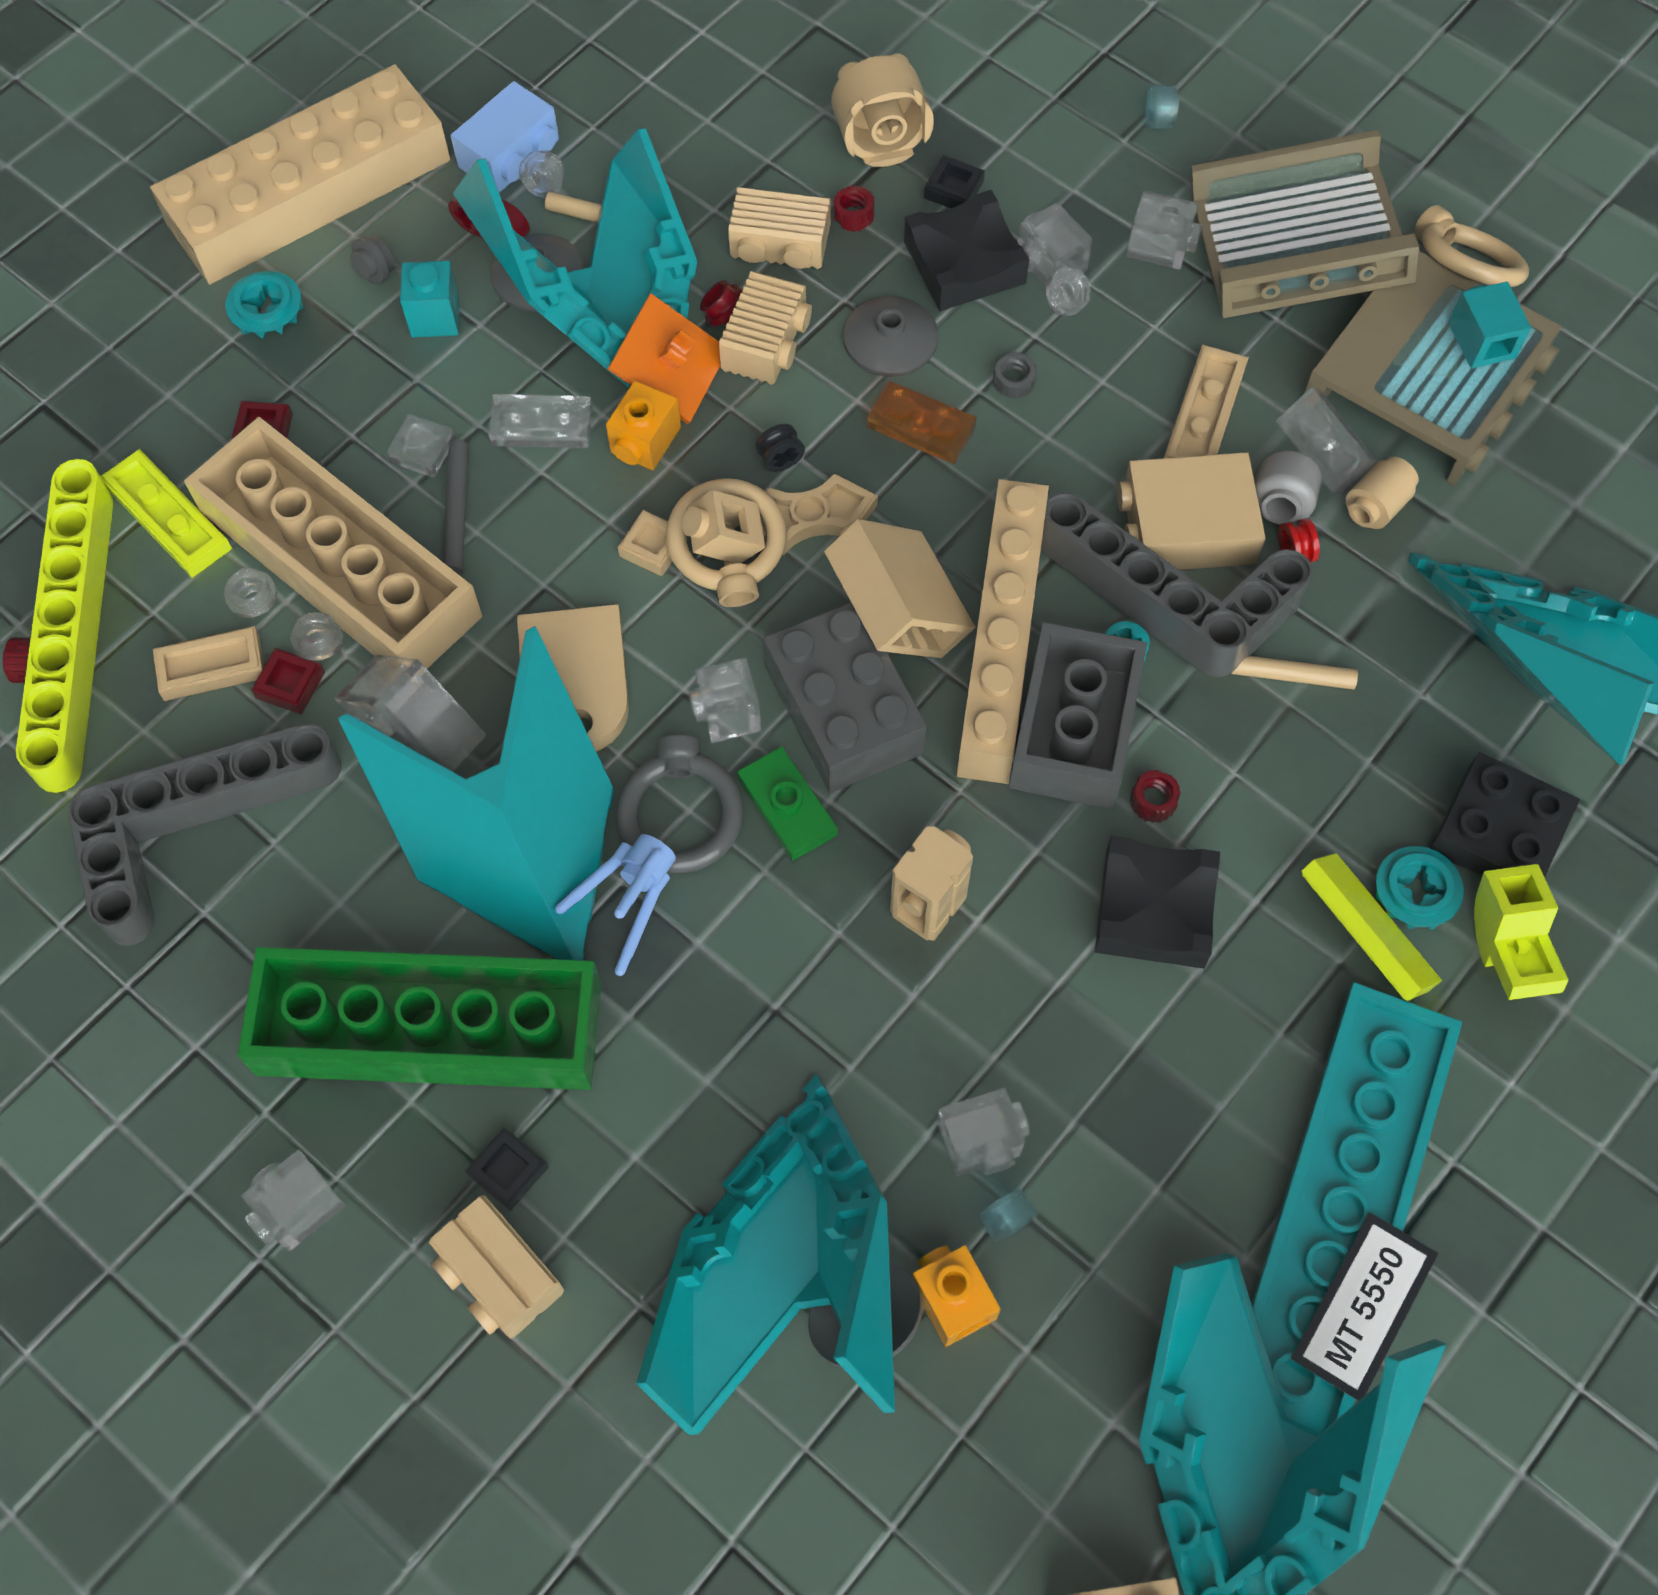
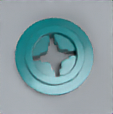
M260 271L243 277L232 286L225 301L226 313L231 324L236 325L243 335L254 332L261 339L264 338L267 332L274 330L282 335L283 326L287 323L297 324V312L304 308L301 292L296 282L289 276L275 271ZM267 295H269L273 305L268 306L267 312L260 314L258 308L264 305V301H267Z
M1409 846L1392 852L1383 860L1374 877L1377 889L1375 900L1381 901L1390 918H1396L1406 923L1408 930L1415 927H1428L1430 930H1433L1440 924L1448 920L1450 921L1462 904L1464 887L1458 870L1448 858L1430 848ZM1419 872H1422V887L1425 891L1431 892V894H1425L1416 905L1414 904V899H1412V890L1404 887V885H1410Z

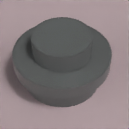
M373 236L371 238L360 237L352 243L351 263L356 273L361 278L367 279L374 284L385 281L388 278L389 272L394 269V259L385 242Z

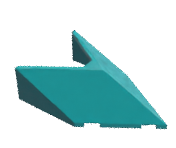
M646 128L638 129L609 163L589 268L567 272L566 267L558 268L513 230L485 158L475 161L453 192L454 197L527 303L604 368L607 369L650 293L687 318L690 304L687 303L690 282L695 277L697 259ZM613 374V375H614L616 378H618L623 384H625L628 388H630L631 385H629V384L626 383L624 380H622L621 378H619L618 376H616L615 374Z
M1410 553L1408 562L1527 688L1618 765L1625 763L1643 712L1658 715L1657 615L1592 590L1573 587L1569 595L1545 591L1540 579L1460 563L1459 566L1439 563L1431 559V556Z
M536 626L525 632L500 763L470 778L464 779L348 713L338 717L351 747L420 883L436 892L439 891L461 904L465 909L555 959L584 960V944L588 923H591L597 886L563 914L556 913L555 906L601 867L605 846L604 833L608 810L612 806L614 788Z
M817 1074L802 1089L807 1095L805 1101L797 1106L788 1118L780 1115L721 1184L727 1192L707 1216L703 1217L701 1214L696 1213L682 1231L636 1384L688 1435H696L702 1431L800 1309L826 1305L832 1306L841 1325L834 1359L884 1413L895 1412L887 1201L824 1083Z
M1223 1253L1174 1265L1139 1443L1145 1464L1153 1463L1164 1499V1502L1157 1505L1184 1595H1306L1364 1549L1447 1344L1433 1339L1386 1356L1381 1382L1320 1433L1286 1416L1237 1257Z

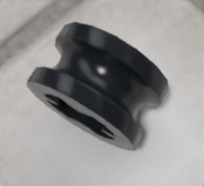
M778 424L769 428L758 437L755 443L758 454L763 457V464L769 471L773 472L783 471L792 467L805 453L804 444L800 439H797V432L790 424Z

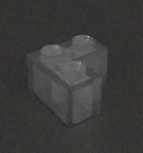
M376 655L334 698L346 711L343 715L348 713L452 772L487 736L418 659Z

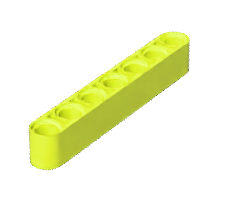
M73 459L64 462L54 471L51 480L16 745V758L20 765L40 788L53 793L63 792L73 787L80 779L83 770L113 513V497L93 464L83 459ZM60 710L59 713L50 717L54 712ZM56 756L51 762L43 765L49 758Z

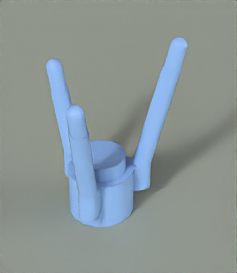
M641 834L633 846L622 842L608 861L555 906L556 913L563 914L620 866L624 867L620 875L630 886L614 912L616 918L620 919L626 915L641 891L647 892L615 967V974L618 976H622L626 972L659 894L670 879L667 872L675 862L676 856L660 840L647 834Z

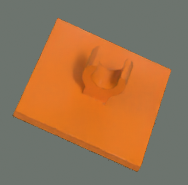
M650 293L607 369L629 385H632L635 380L678 398L680 420L689 424L721 365L719 341Z

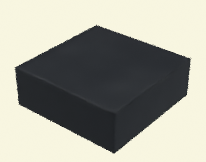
M943 155L924 187V199L948 208L959 206L978 193L984 182L985 170Z
M503 1128L465 1172L480 1187L511 1211L549 1167L543 1159L507 1129Z

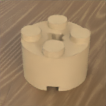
M904 55L875 56L858 63H847L839 70L838 82L832 93V109L846 148L853 157L855 154L863 159L864 164L872 167L892 166L913 156L912 148L922 139L926 143L933 130L934 116L917 72Z

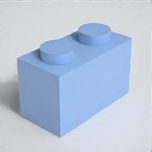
M515 81L511 82L450 135L458 167L468 173L476 160L485 158L499 193L511 182L518 180L532 163L543 154L548 153L559 140L554 107Z

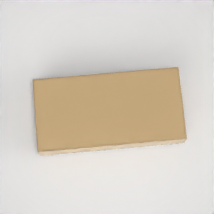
M255 626L153 649L158 691L164 701L256 681L265 666L260 635Z

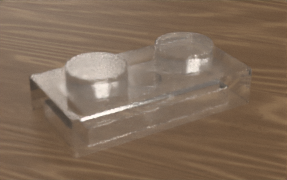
M1311 387L1276 420L1300 453L1310 457L1318 465L1322 474V481L1334 494L1341 495L1377 462L1367 447L1318 388Z
M493 394L489 428L491 445L589 448L593 411L591 396Z

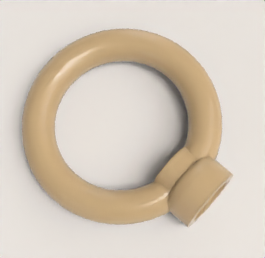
M1440 205L1428 208L1418 219L1414 230L1416 238L1422 242L1423 247L1431 257L1448 269L1487 285L1508 281L1511 287H1516L1524 283L1528 278L1529 266L1515 249L1488 233L1454 222L1452 214ZM1454 242L1475 249L1496 260L1504 267L1476 260L1453 248L1451 244Z
M732 478L707 481L689 490L674 506L666 528V544L675 566L693 583L706 589L717 591L719 603L725 607L744 606L758 599L757 583L769 575L780 561L787 537L784 516L774 499L760 487L747 481ZM712 489L757 502L759 513L766 526L765 548L748 565L735 563L724 566L720 570H714L702 565L691 554L687 545L686 535L682 530V519L686 512V507Z

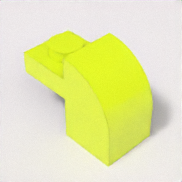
M1539 864L1484 871L1476 894L1474 923L1480 956L1484 967H1495L1508 1000L1563 993L1568 982L1567 975L1548 935L1558 906Z

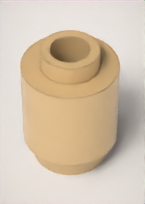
M1389 457L1386 460L1377 462L1346 495V505L1353 521L1362 527L1372 529L1384 528L1415 495L1418 474L1414 467L1399 457Z

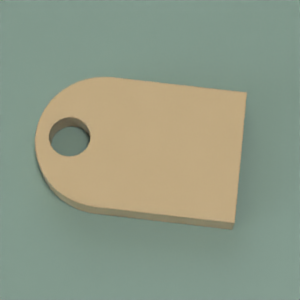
M619 604L517 615L520 657L526 630L536 626L579 717L587 719L593 724L587 734L595 751L608 746L622 732L629 714Z

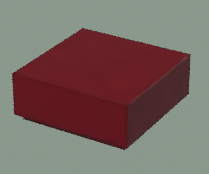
M241 401L231 440L258 417L262 418L287 438L293 416L289 404Z
M275 648L251 691L256 699L302 715L325 671L320 663Z

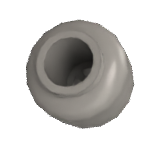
M1281 451L1273 453L1264 459L1257 471L1254 483L1260 513L1265 520L1279 525L1287 522L1297 524L1298 520L1310 517L1316 508L1322 481L1320 469L1310 457L1299 452Z

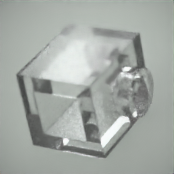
M1143 190L1132 226L1126 257L1181 270L1186 251L1195 253L1200 237L1202 224L1194 223L1198 203Z
M1056 202L1041 212H1033L1020 224L1018 244L1024 248L1029 258L1028 272H1033L1052 291L1087 270L1093 238Z
M746 657L695 670L697 690L688 692L695 721L705 720L711 743L761 731L759 701Z
M1006 1088L939 1109L937 1125L955 1176L978 1169L982 1170L983 1175H990L1015 1165L1014 1158L1021 1155L1025 1143L1024 1137L1028 1136L1030 1131L1021 1104L1019 1102L1011 1104Z
M299 1149L282 1163L275 1162L263 1168L252 1179V1187L241 1195L253 1210L252 1213L245 1217V1220L266 1245L275 1239L288 1251L294 1249L346 1206L313 1163Z

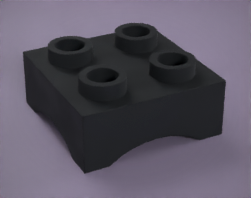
M992 189L976 194L963 204L945 211L935 213L918 212L905 217L904 243L939 311L1026 284L1029 258L1024 248L1018 244L1008 229Z
M1479 751L1468 767L1430 849L1441 853L1453 864L1471 869L1482 875L1484 871L1539 864L1544 877H1546L1580 799Z
M1111 836L1105 855L1095 953L1204 969L1212 954L1213 914L1220 851L1167 849L1146 845L1130 838Z

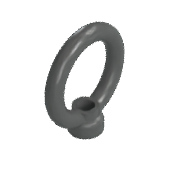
M687 735L667 736L658 741V756L641 765L626 781L618 799L616 813L618 831L622 841L633 846L639 836L643 834L637 815L640 800L645 791L655 781L664 776L673 779H684L697 775L713 785L722 803L720 825L711 839L702 846L686 852H673L676 860L667 872L673 874L698 871L718 861L732 847L740 832L743 820V800L736 781L718 762L701 755L700 741L695 737Z

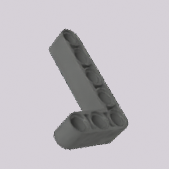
M1058 493L1047 499L1041 550L1044 554L1198 670L1209 676L1223 677L1234 672L1246 657L1254 653L1281 627L1301 605L1312 576L1310 561L1303 554L1294 550H1280L1270 555L1226 598L1220 601L1082 498L1071 493Z
M301 724L80 790L70 802L69 820L87 911L91 919L116 944L128 946L143 941L151 933L154 926V913L139 843L331 785L341 772V760L326 731L318 725ZM313 752H321L316 759L303 762L307 755ZM262 767H269L264 774L258 777H251L256 770ZM216 782L210 790L199 793L206 784ZM163 797L158 805L147 808L153 800ZM109 813L104 821L94 824L101 815ZM120 859L113 869L103 872L110 862ZM130 906L128 913L124 917L112 921L114 915L120 909Z

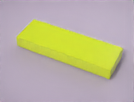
M140 449L100 476L109 492L191 578L232 549L228 539Z
M1337 853L1316 858L1301 870L1302 876L1404 1000L1409 1001L1428 993L1443 981Z

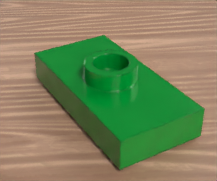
M782 746L737 771V780L792 862L838 836L837 826Z

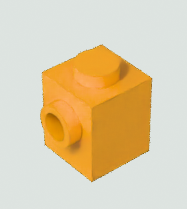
M634 380L606 423L611 453L626 464H638L654 471L681 428L678 398Z
M948 1245L931 1251L917 1261L920 1269L915 1271L912 1277L920 1289L923 1307L945 1348L997 1320L1001 1308L966 1245L953 1252L950 1251Z

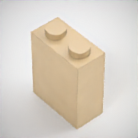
M1248 452L1129 461L1125 481L1118 482V508L1120 512L1127 511L1129 524H1125L1124 530L1178 570L1254 565L1257 563L1265 541V533Z
M857 519L846 525L840 531L839 537L824 551L877 651L942 658L976 628L922 531Z

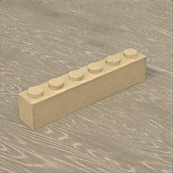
M998 480L957 769V777L1009 784L1015 751L1049 490L1048 485Z

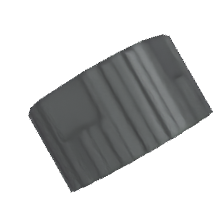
M1009 352L998 359L994 365L993 373L994 387H996L997 392L1013 399L1027 396L1035 387L1036 364L1031 361L1027 354L1021 352ZM1017 369L1024 374V378L1019 382H1012L1004 378V374L1008 370Z

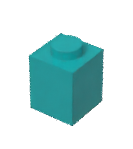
M450 261L402 263L400 302L411 337L459 335L460 297Z
M1508 281L1489 286L1477 285L1461 292L1448 322L1471 369L1517 358L1532 328Z

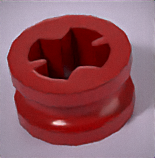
M1309 518L1298 520L1296 526L1291 522L1280 524L1278 530L1280 550H1294L1303 554L1310 563L1317 562L1320 546L1318 534L1312 521Z

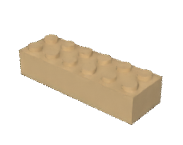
M396 64L150 186V189L167 226L210 285L449 162L451 159L441 121Z
M260 417L256 418L184 480L198 509L209 521L409 685L483 617L474 588L469 582Z

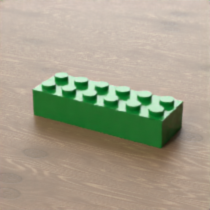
M256 947L237 1056L255 1076L592 1090L602 983L595 961Z

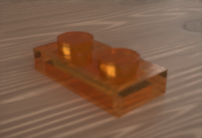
M891 381L888 382L867 420V428L951 464L956 463L976 427L975 416Z

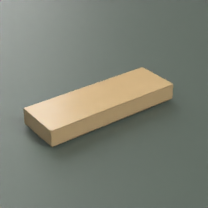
M1202 345L1164 458L1218 454L1249 357Z

